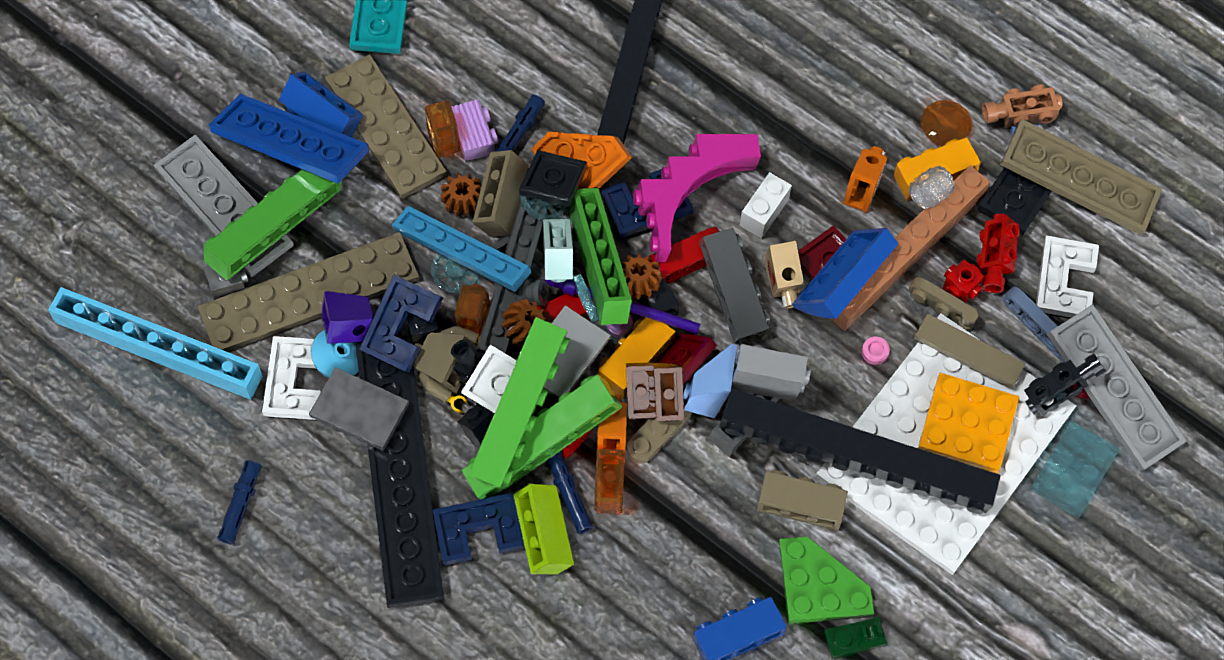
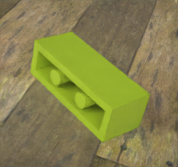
M529 484L513 494L530 573L559 574L574 565L556 485Z

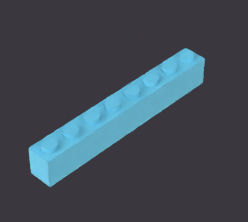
M60 287L48 309L54 322L250 400L263 377L257 363Z

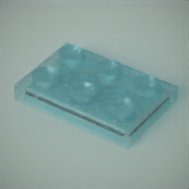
M1070 421L1030 490L1079 518L1114 460L1119 448Z

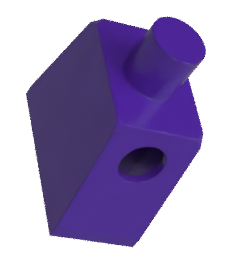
M324 291L321 315L327 344L361 342L364 340L377 312L371 311L369 298L360 295Z

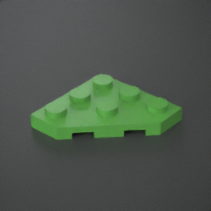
M810 538L779 539L788 624L869 618L874 616L871 587Z

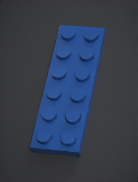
M241 93L209 124L210 132L338 184L369 152L368 144Z

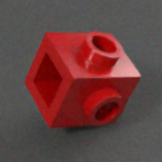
M963 260L958 266L953 264L944 274L946 279L942 289L965 303L969 299L974 300L983 289L981 283L984 275H982L977 266L969 264L966 260Z

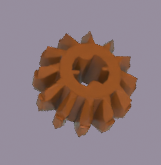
M458 172L455 179L448 176L447 184H442L441 186L442 194L440 195L441 202L445 204L447 212L454 210L456 217L461 212H464L467 218L470 210L475 212L481 190L480 179L478 177L472 179V175L469 172L465 177H462Z
M639 252L637 258H633L628 254L627 262L620 261L630 296L636 294V298L639 300L641 294H645L650 298L652 295L651 290L658 291L659 282L662 280V273L659 263L653 262L651 255L642 258Z
M527 298L508 305L507 310L501 315L505 320L501 327L507 329L505 337L511 336L513 344L520 343L523 347L535 317L546 322L549 320L542 316L544 309H537L536 301L529 303Z

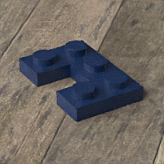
M661 169L649 173V179H661ZM625 182L601 190L600 195L620 239L648 229L646 223L647 216H639L638 206H634L632 196ZM688 196L676 210L673 220L693 214L694 208Z
M393 275L359 350L410 373L421 348L399 338L398 335L409 312L424 320L433 322L443 297Z
M515 492L432 510L444 566L472 560L466 533L494 528L499 554L525 548L513 495Z

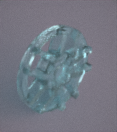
M581 274L572 276L577 287V293L590 322L595 323L599 321L594 302Z

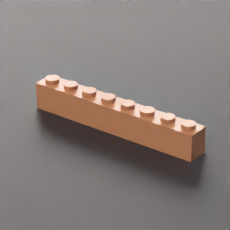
M970 165L895 237L899 244L837 319H830L843 331H846L985 196L990 181Z

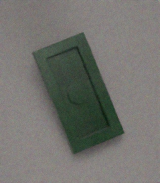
M879 617L826 629L823 632L831 660L887 645Z

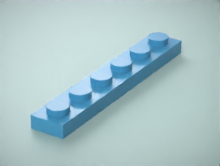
M407 206L392 224L396 232H400L402 235L514 292L531 274L528 265L410 206Z

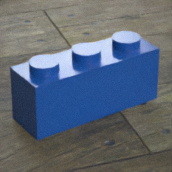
M305 71L290 75L279 98V101L286 106L289 112L350 137H353L363 116L360 111Z
M762 597L756 598L747 604V608L739 612L737 609H733L723 614L722 619L715 623L707 621L697 626V631L693 635V642L702 660H730L784 635L787 626L772 597L765 600Z

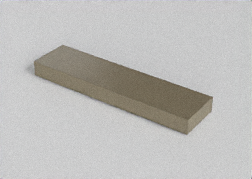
M930 314L926 315L914 338L1011 389L1014 387L1026 364Z

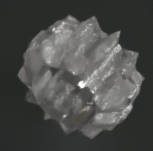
M936 166L915 177V181L910 183L908 191L914 203H917L923 209H928L948 198L949 194L955 189V182L949 171L947 172L944 167Z

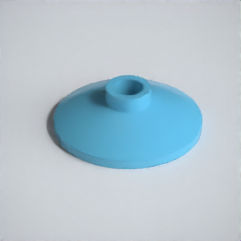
M323 330L312 342V361L317 370L327 378L331 376L335 367L354 376L359 371L355 344H360V342L327 344L325 331ZM337 347L341 348L344 354H340L337 351Z

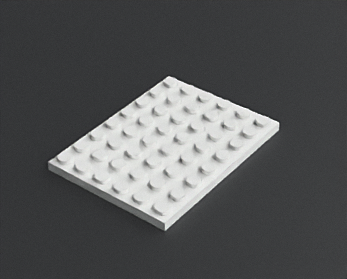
M940 313L937 317L939 320L975 337ZM919 341L853 427L918 448L939 372L1019 396L1001 468L998 473L1001 476L993 507L987 513L975 514L969 512L966 509L967 507L958 504L947 505L940 502L939 498L930 495L923 497L914 494L913 490L905 487H891L884 480L863 478L859 475V472L853 470H838L828 462L823 464L815 477L825 485L836 484L841 486L842 490H847L846 500L953 575L1068 419L1076 405L1067 399L1059 404L1058 408L1054 411H1049L1043 416L1039 412L1034 415L1025 403L1029 398L1024 389L1029 387V384L1037 378L1024 369L1011 389ZM1052 398L1047 401L1046 405H1051L1054 399Z

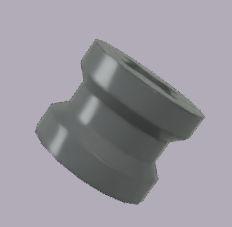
M526 279L518 288L519 301L527 298L529 303L536 301L537 306H546L549 300L547 281L538 279L532 282Z

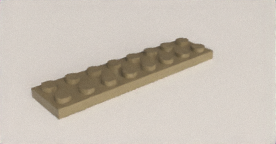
M399 232L199 305L198 309L212 346L229 352L321 318L324 291L366 296L370 300L385 294L393 275L411 283L418 282L419 276Z

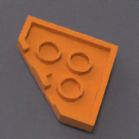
M548 132L531 148L534 154H536L537 150L586 161L588 168L578 189H599L632 158L618 137L605 135Z

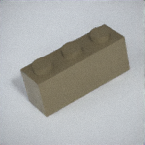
M512 150L490 152L472 223L490 237L510 236L521 198L519 188L527 173L528 164Z
M766 471L757 511L838 531L842 522L848 491L842 490V487L836 484L822 485L815 483L813 479L807 477L797 479L789 477L782 471Z

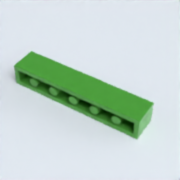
M301 169L293 177H288L278 189L268 192L256 206L249 207L238 220L231 221L216 237H210L204 245V262L227 281L341 191L342 181L338 184Z
M578 189L571 203L569 215L600 325L628 323L632 299L599 189Z
M535 317L469 475L499 488H502L504 484H510L515 469L511 468L515 457L521 458L526 443L522 442L526 431L531 433L536 423L537 417L533 415L537 405L543 406L548 391L544 389L548 379L554 380L558 371L559 364L555 363L559 353L565 354L569 345L570 338L566 337L568 334L567 330Z
M598 374L584 379L580 384L581 386L575 391L563 394L559 397L558 403L551 408L540 410L535 415L537 420L532 432L526 431L522 442L526 443L520 459L515 457L511 468L515 469L509 485L504 484L502 488H499L469 475L476 457L472 458L468 462V466L461 471L477 498L485 499L497 496L621 409L623 406L608 382Z

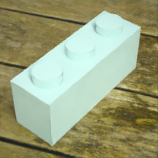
M543 219L545 280L564 282L567 279H573V248L570 219Z

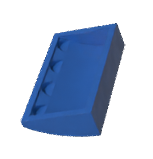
M887 228L853 231L792 305L796 309L814 316L837 319L899 243Z

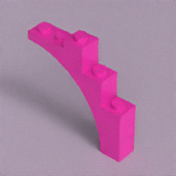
M696 134L693 144L689 145V156H669L666 166L661 169V179L640 180L638 189L633 192L634 206H638L639 216H647V228L651 229L652 232L649 243L650 251L654 252L655 262H666L671 251L673 217L687 196L701 185L716 177L733 172L756 169L761 158L757 134Z

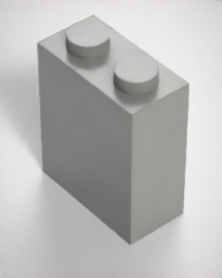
M741 344L735 358L731 389L795 401L798 394L804 392L805 384L809 382L811 368L806 367L808 357Z

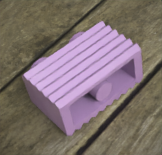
M478 99L464 104L461 103L454 107L451 106L449 108L450 120L465 162L487 156L490 152H495V144H498V138L495 129H489L487 122H490V116L487 107L482 108Z

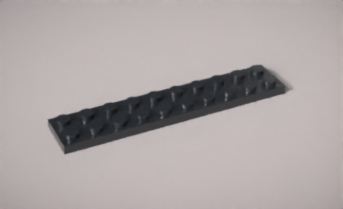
M403 337V338H402V339H404V340L410 342V337ZM362 343L355 344L359 378L409 401V406L384 451L367 444L387 608L444 600L414 365L410 373L405 372L359 350Z

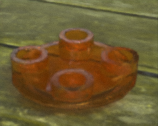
M939 100L931 103L924 109L920 119V126L925 135L940 148L953 139L961 140L968 137L972 128V121L968 111L959 103L950 100Z

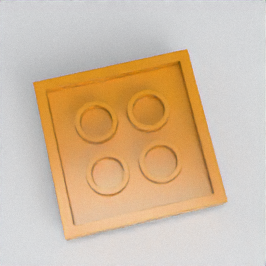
M939 372L918 448L998 474L1019 396Z

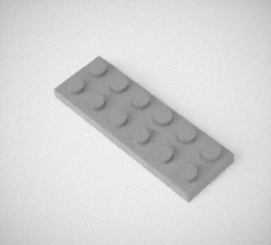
M196 135L153 165L158 174L215 237L231 221H236L242 217L249 207L258 204ZM285 234L244 267L245 271L253 277L294 246L293 241Z
M1093 304L1047 333L1065 362L1071 359L1074 365L1078 367L1085 362L1084 359L1093 353L1101 362L1106 372L1098 377L1093 376L1086 382L1089 386L1085 387L1084 390L1140 472L1187 442Z

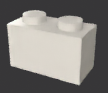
M769 172L743 209L739 226L762 239L788 202L792 185Z

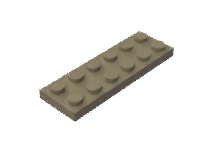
M370 54L325 77L326 84L332 92L363 114L356 130L362 140L368 144L371 154L401 200L447 176L445 168Z
M1021 119L1017 124L1000 163L1001 166L1140 235L1146 231L1162 188L1024 119Z

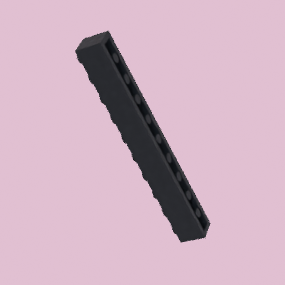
M733 388L728 396L719 428L725 429V432L730 435H744L750 437L753 442L762 445L769 443L778 446L779 450L786 453L797 452L805 455L810 461L821 462L822 460L831 463L838 470H853L859 472V475L863 478L884 480L891 487H905L913 490L914 494L923 497L930 495L939 498L940 502L947 505L958 504L967 507L966 509L969 512L975 514L987 513L993 507L1001 476L1000 474Z

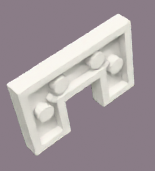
M1046 235L1043 244L1036 305L1044 313L1072 318L1092 305L1093 292L1067 288L1069 269L1095 272L1099 245Z
M273 336L262 409L263 416L315 420L309 416V412L319 397L321 390L295 389L298 367L317 369L311 358V345L314 339Z

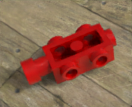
M995 214L992 220L985 221V227L979 234L983 245L982 253L977 255V264L981 270L987 273L984 276L982 288L989 293L1003 292L1005 286L1003 275L1014 273L1017 242L1020 234L1019 224L1006 214Z

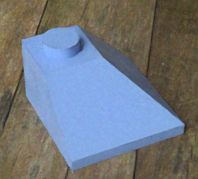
M731 344L694 373L689 383H684L683 399H685V411L712 418L716 417L731 392L737 345Z

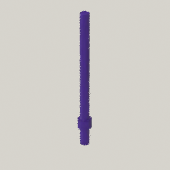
M567 279L564 282L546 280L549 286L562 289L565 294L571 296L577 294L593 300L590 287L579 284L578 280ZM631 301L630 312L695 334L699 332L700 323Z

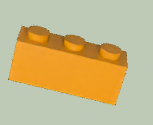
M967 137L961 140L953 139L940 148H929L916 157L901 159L896 164L893 177L906 201L949 186L970 165L978 171L981 162Z
M642 317L639 318L632 327L633 332L627 338L625 336L622 337L615 346L616 351L610 357H604L597 368L599 369L598 375L604 378L613 392L619 394L623 400L627 396L626 363H654L675 340V330L667 324L647 317L644 319Z

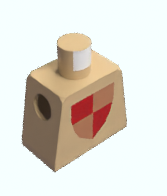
M796 241L769 245L763 260L773 297H782L785 309L794 308L792 303L798 297L797 293L800 292L804 285Z

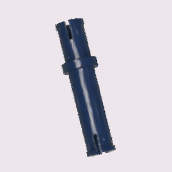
M535 94L530 96L523 110L516 114V121L496 152L507 150L514 152L528 129L532 128L536 123L534 119L545 105V101Z
M558 452L547 460L555 479L553 483L559 488L577 534H583L592 530L594 526L574 482L576 478L573 473H570L563 453Z
M245 460L240 478L237 483H234L233 497L217 536L218 541L234 545L251 496H254L256 491L254 487L262 469V465L259 463Z

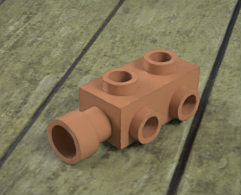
M1042 84L1036 85L1026 92H1021L1018 88L1011 89L1003 95L1000 103L996 104L993 101L982 104L983 119L985 123H993L1003 118L1006 127H1017L1021 119L1030 123H1049L1056 120L1059 110L1062 109V97L1060 94H1055L1053 87L1046 88Z

